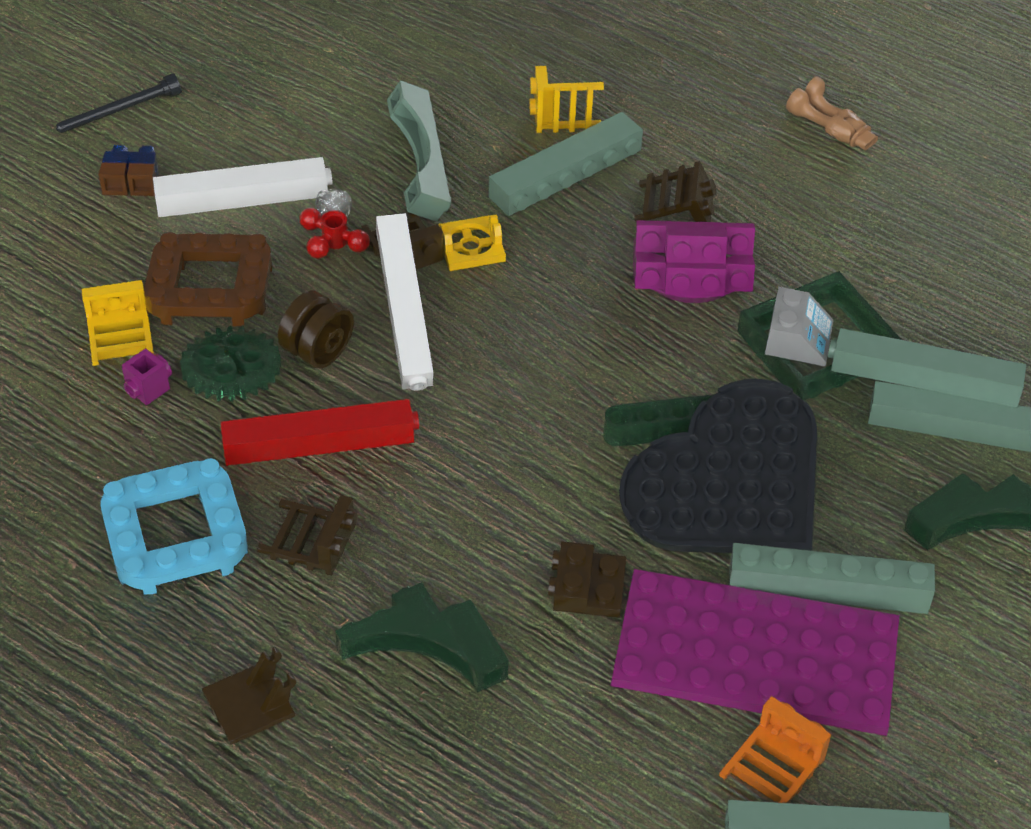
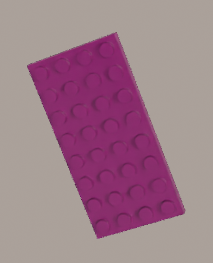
M634 569L611 686L762 713L763 705L772 696L780 702L788 703L797 713L810 721L887 736L900 615Z

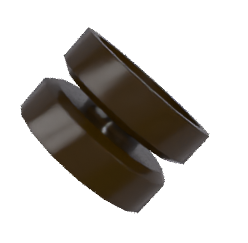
M307 291L297 297L286 310L279 325L278 343L284 350L294 356H299L313 368L323 369L331 365L346 348L352 335L354 316L350 310L337 303H332L328 297L318 291Z

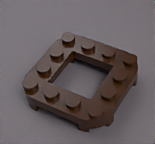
M168 232L162 234L160 242L153 249L144 285L147 313L159 317L161 324L171 326L174 316L232 317V325L237 327L244 326V319L256 314L263 315L266 310L265 297L269 273L272 272L271 249L266 242V237L262 234L234 235L231 233L175 234ZM186 261L239 262L234 289L177 287L181 270H185Z

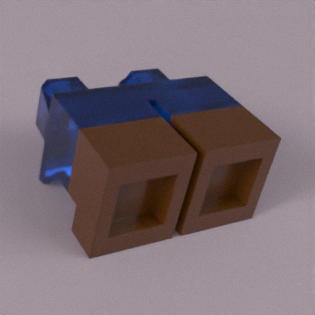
M114 145L111 151H105L98 174L102 195L128 196L130 190L131 196H155L153 177L159 175L154 147L142 146L139 148V152H129L128 148L124 145Z

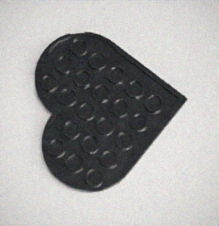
M744 379L718 388V393L710 397L706 402L703 400L699 404L691 418L688 432L666 435L650 442L648 448L638 456L634 455L627 464L620 481L619 497L624 517L630 528L647 543L669 551L732 553L733 543L813 551L818 433L816 419L811 407L806 401L804 402L793 393L792 388L772 380Z

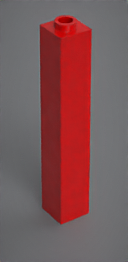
M409 399L221 421L226 466L414 443V430L419 429L418 412L411 411Z

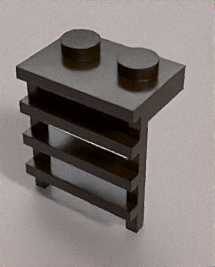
M700 161L695 162L694 167L687 169L684 165H681L678 171L671 173L669 169L663 170V175L656 177L653 173L647 175V179L639 181L640 187H646L642 214L634 216L635 222L636 220L647 221L688 210L695 222H711V215H714L713 196L717 192L716 185L713 179H709ZM677 179L674 206L669 207L672 180ZM661 183L658 210L653 211L656 185Z
M408 212L410 219H407L409 231H411L409 234L416 270L443 261L442 229L438 224L426 228L418 215ZM367 224L361 226V230L367 232L370 237V245L373 247L375 256L380 258L376 230L371 232Z
M340 495L333 512L281 499L279 508L287 509L289 512L273 545L268 546L259 543L257 552L270 555V559L277 561V558L288 560L289 565L295 566L296 563L307 565L308 570L313 571L314 568L325 570L327 575L332 576L357 522L358 515L357 512H354L353 498ZM299 513L306 514L307 517L291 551L283 550L282 548ZM317 518L325 519L326 521L310 555H302L301 552Z

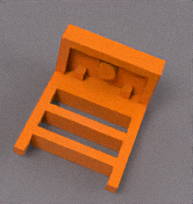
M771 696L763 705L760 724L720 771L719 776L726 779L732 773L774 802L790 803L796 793L798 794L802 790V786L807 779L813 776L818 765L824 762L831 734L821 724L810 721L797 713L788 703L780 702ZM754 744L799 772L800 776L796 778L753 750L752 746ZM745 759L789 788L786 793L739 762Z

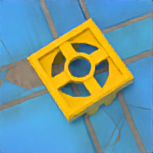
M497 214L438 224L443 231V254L449 271L506 262V253L502 245L501 224L498 223ZM482 230L490 237L480 239L477 236H473L471 231ZM462 233L463 238L460 242L452 243V235ZM471 241L479 245L475 249L463 247L464 243ZM491 246L485 253L479 254L483 247Z

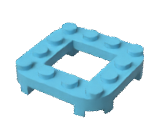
M215 459L193 461L129 476L118 481L109 482L104 486V494L101 498V511L117 576L122 585L127 584L130 587L142 589L144 594L157 593L155 585L219 569L221 570L222 577L234 572V566L242 560L245 554H248L245 526L229 475L219 466V462ZM198 494L203 505L211 536L147 552L136 509Z

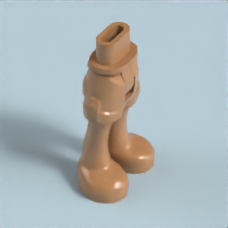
M814 77L808 83L805 91L797 88L790 95L786 104V109L790 113L826 128L825 132L828 135L835 137L838 141L850 143L852 147L859 146L864 151L877 142L878 136L871 132V127L866 125L852 110L838 108L824 98L825 82L820 77Z

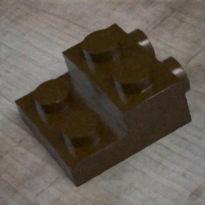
M561 541L560 550H554L552 558V570H557V577H550L548 597H554L553 611L620 618L626 556L594 553V545Z

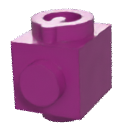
M145 348L122 364L125 391L131 398L139 399L146 406L170 389L168 378L172 375V370L168 362L161 355L152 354Z

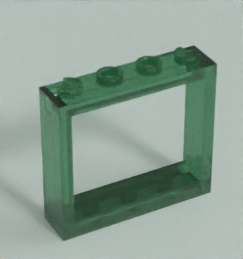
M840 271L795 289L809 292L821 307L835 302L863 333L902 340ZM776 297L740 311L737 332L779 382L792 388L793 393L803 401L815 398L834 387H841L846 382L859 377L831 371L832 365L803 377L789 359L766 355L768 335L765 333V330L770 329Z

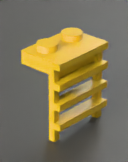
M535 66V77H530V94H534V98L529 99L530 115H535L536 132L542 133V129H553V133H558V129H569V132H575V128L587 129L600 123L601 120H592L593 90H604V82L548 84L546 66ZM586 90L585 120L575 121L577 91ZM560 91H570L569 121H559Z
M142 280L81 289L87 317L93 366L99 365L98 360L136 355L145 348L154 354Z

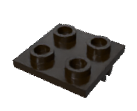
M276 647L272 648V655L269 657L265 651L262 652L256 665L202 688V692L230 745L295 717V712L289 703L291 689L296 685V679L293 674L288 673L286 682L283 683L280 677L275 680L276 663L282 657L279 649Z

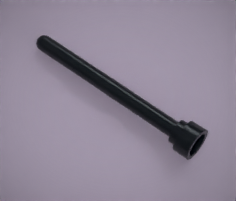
M174 73L164 76L156 86L56 124V130L59 133H64L161 95L165 97L168 95L170 97L182 93L180 83Z

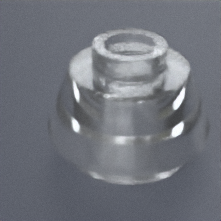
M328 189L318 192L315 204L321 215L335 210L344 213L347 217L351 212L352 200L346 191Z

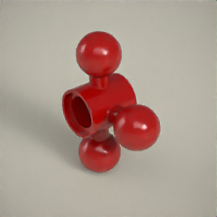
M306 208L300 214L299 221L304 229L313 231L319 228L322 230V236H313L306 245L308 254L315 259L324 258L328 254L329 249H340L346 246V244L354 252H363L370 245V237L364 230L348 231L347 217L340 211H328L321 215L315 208Z

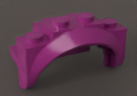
M636 220V236L633 246L635 289H652L666 298L685 303L710 302L734 291L753 292L755 272L753 258L754 223ZM656 253H665V257Z

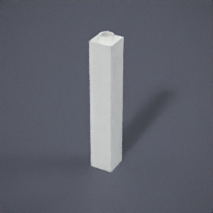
M323 157L159 176L153 177L158 217L328 197L327 185H332L331 169L325 168Z
M406 213L376 216V234L402 390H423L427 386H433V367Z

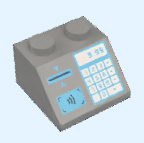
M778 287L765 354L826 366L833 319L809 292Z

